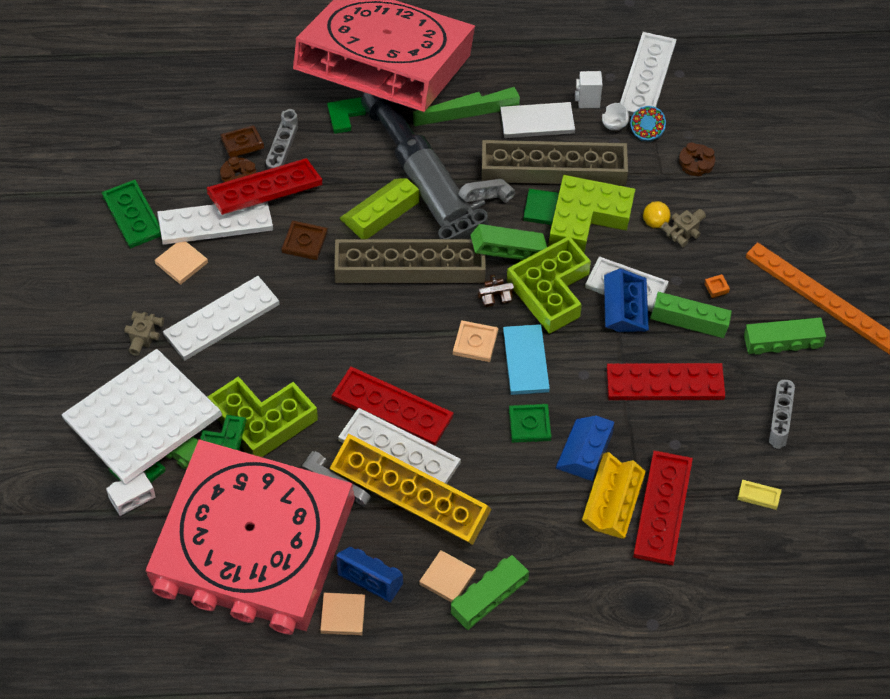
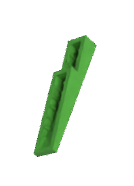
M515 87L481 96L479 92L428 107L425 112L420 110L413 112L414 126H421L500 112L501 107L519 106L520 96Z

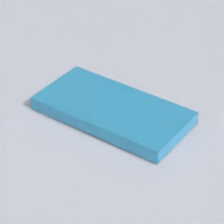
M541 324L503 327L511 395L549 392Z

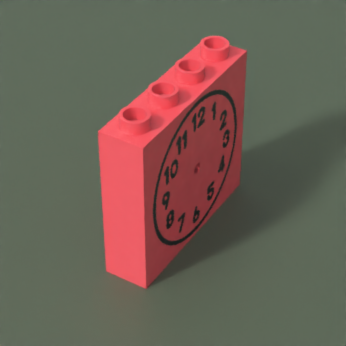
M333 0L296 37L293 69L425 112L469 58L475 25L396 0Z
M198 440L145 570L153 585L152 591L158 596L171 600L176 599L178 593L192 597L191 603L206 611H214L216 605L230 608V615L247 623H253L255 617L270 620L269 626L283 634L291 635L295 628L307 631L355 500L352 483Z

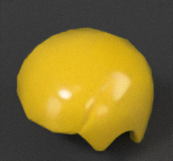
M656 201L651 202L645 207L643 220L648 226L661 228L665 222L669 223L671 215L665 203Z

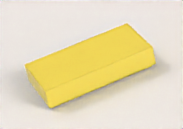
M742 480L737 500L777 510L781 489Z

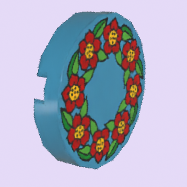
M644 106L634 112L631 117L630 126L633 134L638 139L649 142L662 136L665 131L666 120L660 109L654 106Z

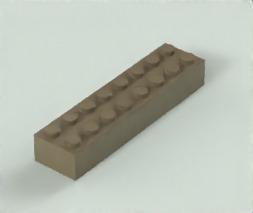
M482 140V181L503 179L507 183L561 184L563 175L613 185H626L627 143Z
M335 239V283L485 282V255L475 253L472 239Z

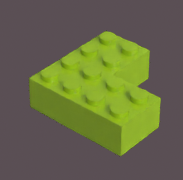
M563 175L548 246L570 236L585 253L591 224L627 231L635 189Z
M568 236L507 268L508 284L513 283V290L550 334L580 317L582 304L567 286L589 275L591 261L573 239Z
M239 376L207 396L220 409L222 416L217 420L222 426L224 425L226 415L245 417L247 419L240 446L246 453L259 457L265 456L318 420L317 407L294 382L263 402L255 396Z

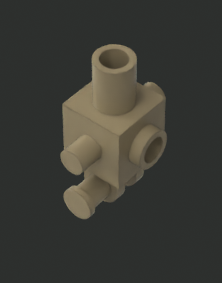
M698 209L693 214L688 210L681 215L675 213L672 216L674 220L673 227L665 222L661 226V230H664L669 238L673 237L672 241L678 242L681 247H685L689 238L693 236L697 239L701 233L698 231L699 224L706 218V214L702 209Z
M137 311L133 312L132 320L134 322L132 326L126 325L125 333H129L131 341L129 348L131 354L139 355L143 346L149 348L153 339H159L160 333L155 332L154 324L162 327L164 324L163 317H155V314L148 316L146 312L142 314L137 313Z

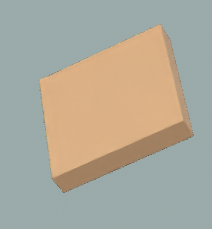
M186 241L175 243L155 259V264L180 285L208 263V259Z
M461 320L453 355L490 362L498 328Z
M440 550L419 581V585L452 602L457 596L462 594L476 573V569Z
M324 593L321 634L362 635L365 595Z

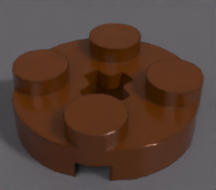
M688 143L687 147L683 148L680 152L679 165L681 164L683 171L691 176L699 177L704 173L708 174L715 165L714 150L701 144Z
M237 156L229 158L220 169L223 183L256 173V167L253 162L245 158H238ZM241 172L242 175L239 174L238 176H235V173Z

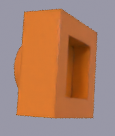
M722 274L705 279L704 284L711 298L729 293L730 288Z

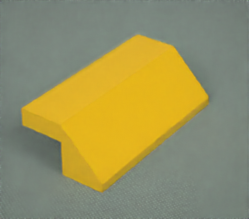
M610 452L603 453L582 521L594 531L618 538H625L646 471L634 460L621 463Z

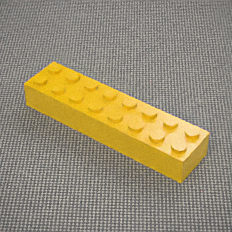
M349 433L329 468L342 477L472 545L492 510L488 505Z

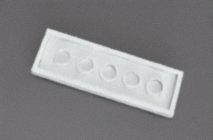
M646 32L642 33L620 103L627 107L630 116L640 107L657 106L676 45V39Z
M268 201L223 215L215 204L157 212L163 245L273 231Z
M256 276L164 330L163 334L185 361L280 305L279 300L260 277Z
M358 408L338 437V441L344 443L349 433L445 484L448 483L461 463L460 458Z

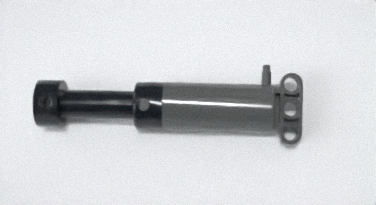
M364 93L361 98L362 106L372 120L382 122L397 145L395 157L411 182L419 189L420 196L441 226L438 232L439 239H471L470 235L479 224L489 225L487 212L483 209H478L485 204L484 199L469 204L459 196L460 189L425 136L415 135L398 110L400 104Z

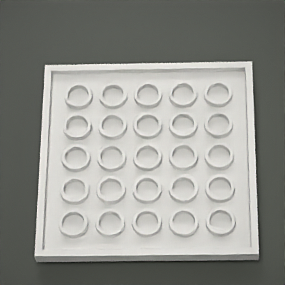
M155 349L61 415L119 479L126 484L222 416V413L158 349Z

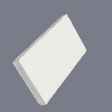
M571 102L500 108L504 138L575 133Z
M599 257L585 284V288L605 295L604 275L619 268L647 278L648 311L652 312L657 292L665 293L669 281Z

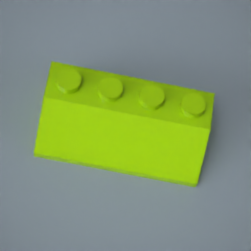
M407 178L394 179L341 216L340 220L358 237L368 239L418 204L419 189Z

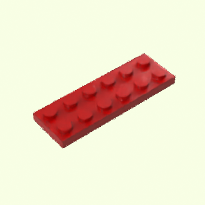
M306 158L207 187V194L223 215L322 185V178Z
M722 363L607 364L606 367L608 400H725Z
M353 367L349 368L332 394V400L356 411L360 408L436 446L453 418V412Z
M653 451L633 558L674 565L693 458Z

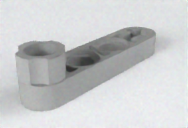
M293 109L283 111L281 114L282 121L266 159L267 170L282 166L285 163L298 129V117ZM284 134L290 136L288 139L280 138ZM277 148L284 149L281 153L275 152Z
M503 179L467 183L459 191V196L465 202L499 197L506 203L515 195V189Z
M790 380L779 381L776 389L769 443L777 449L786 446L795 390V385ZM784 388L787 389V394H783ZM780 401H785V402H787L789 405L783 406V405H780L779 402H780ZM782 415L785 416L787 419L779 420L777 416Z
M312 451L301 466V469L349 482L323 467L327 460L316 451ZM352 484L355 497L354 502L365 506L371 498L370 495Z

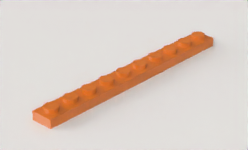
M758 242L747 252L746 258L890 355V330Z

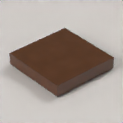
M254 125L220 135L230 158L264 149V143Z
M292 220L282 246V253L318 260L328 228Z

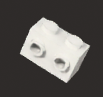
M601 71L580 72L579 79H576L575 101H578L579 108H600L602 92Z
M144 472L126 484L119 481L112 483L110 487L106 488L108 497L119 516L155 498L154 488Z

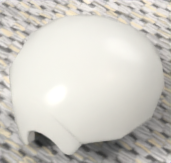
M622 103L608 105L605 114H602L604 126L610 130H621L629 122L627 107Z

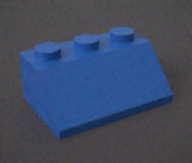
M621 268L605 274L606 328L618 332L648 331L647 278Z
M599 416L576 419L556 469L594 481L603 453L606 452L613 435L614 422Z
M348 547L336 556L339 576L390 603L403 585V574L400 570L384 565L380 559H373L360 549Z

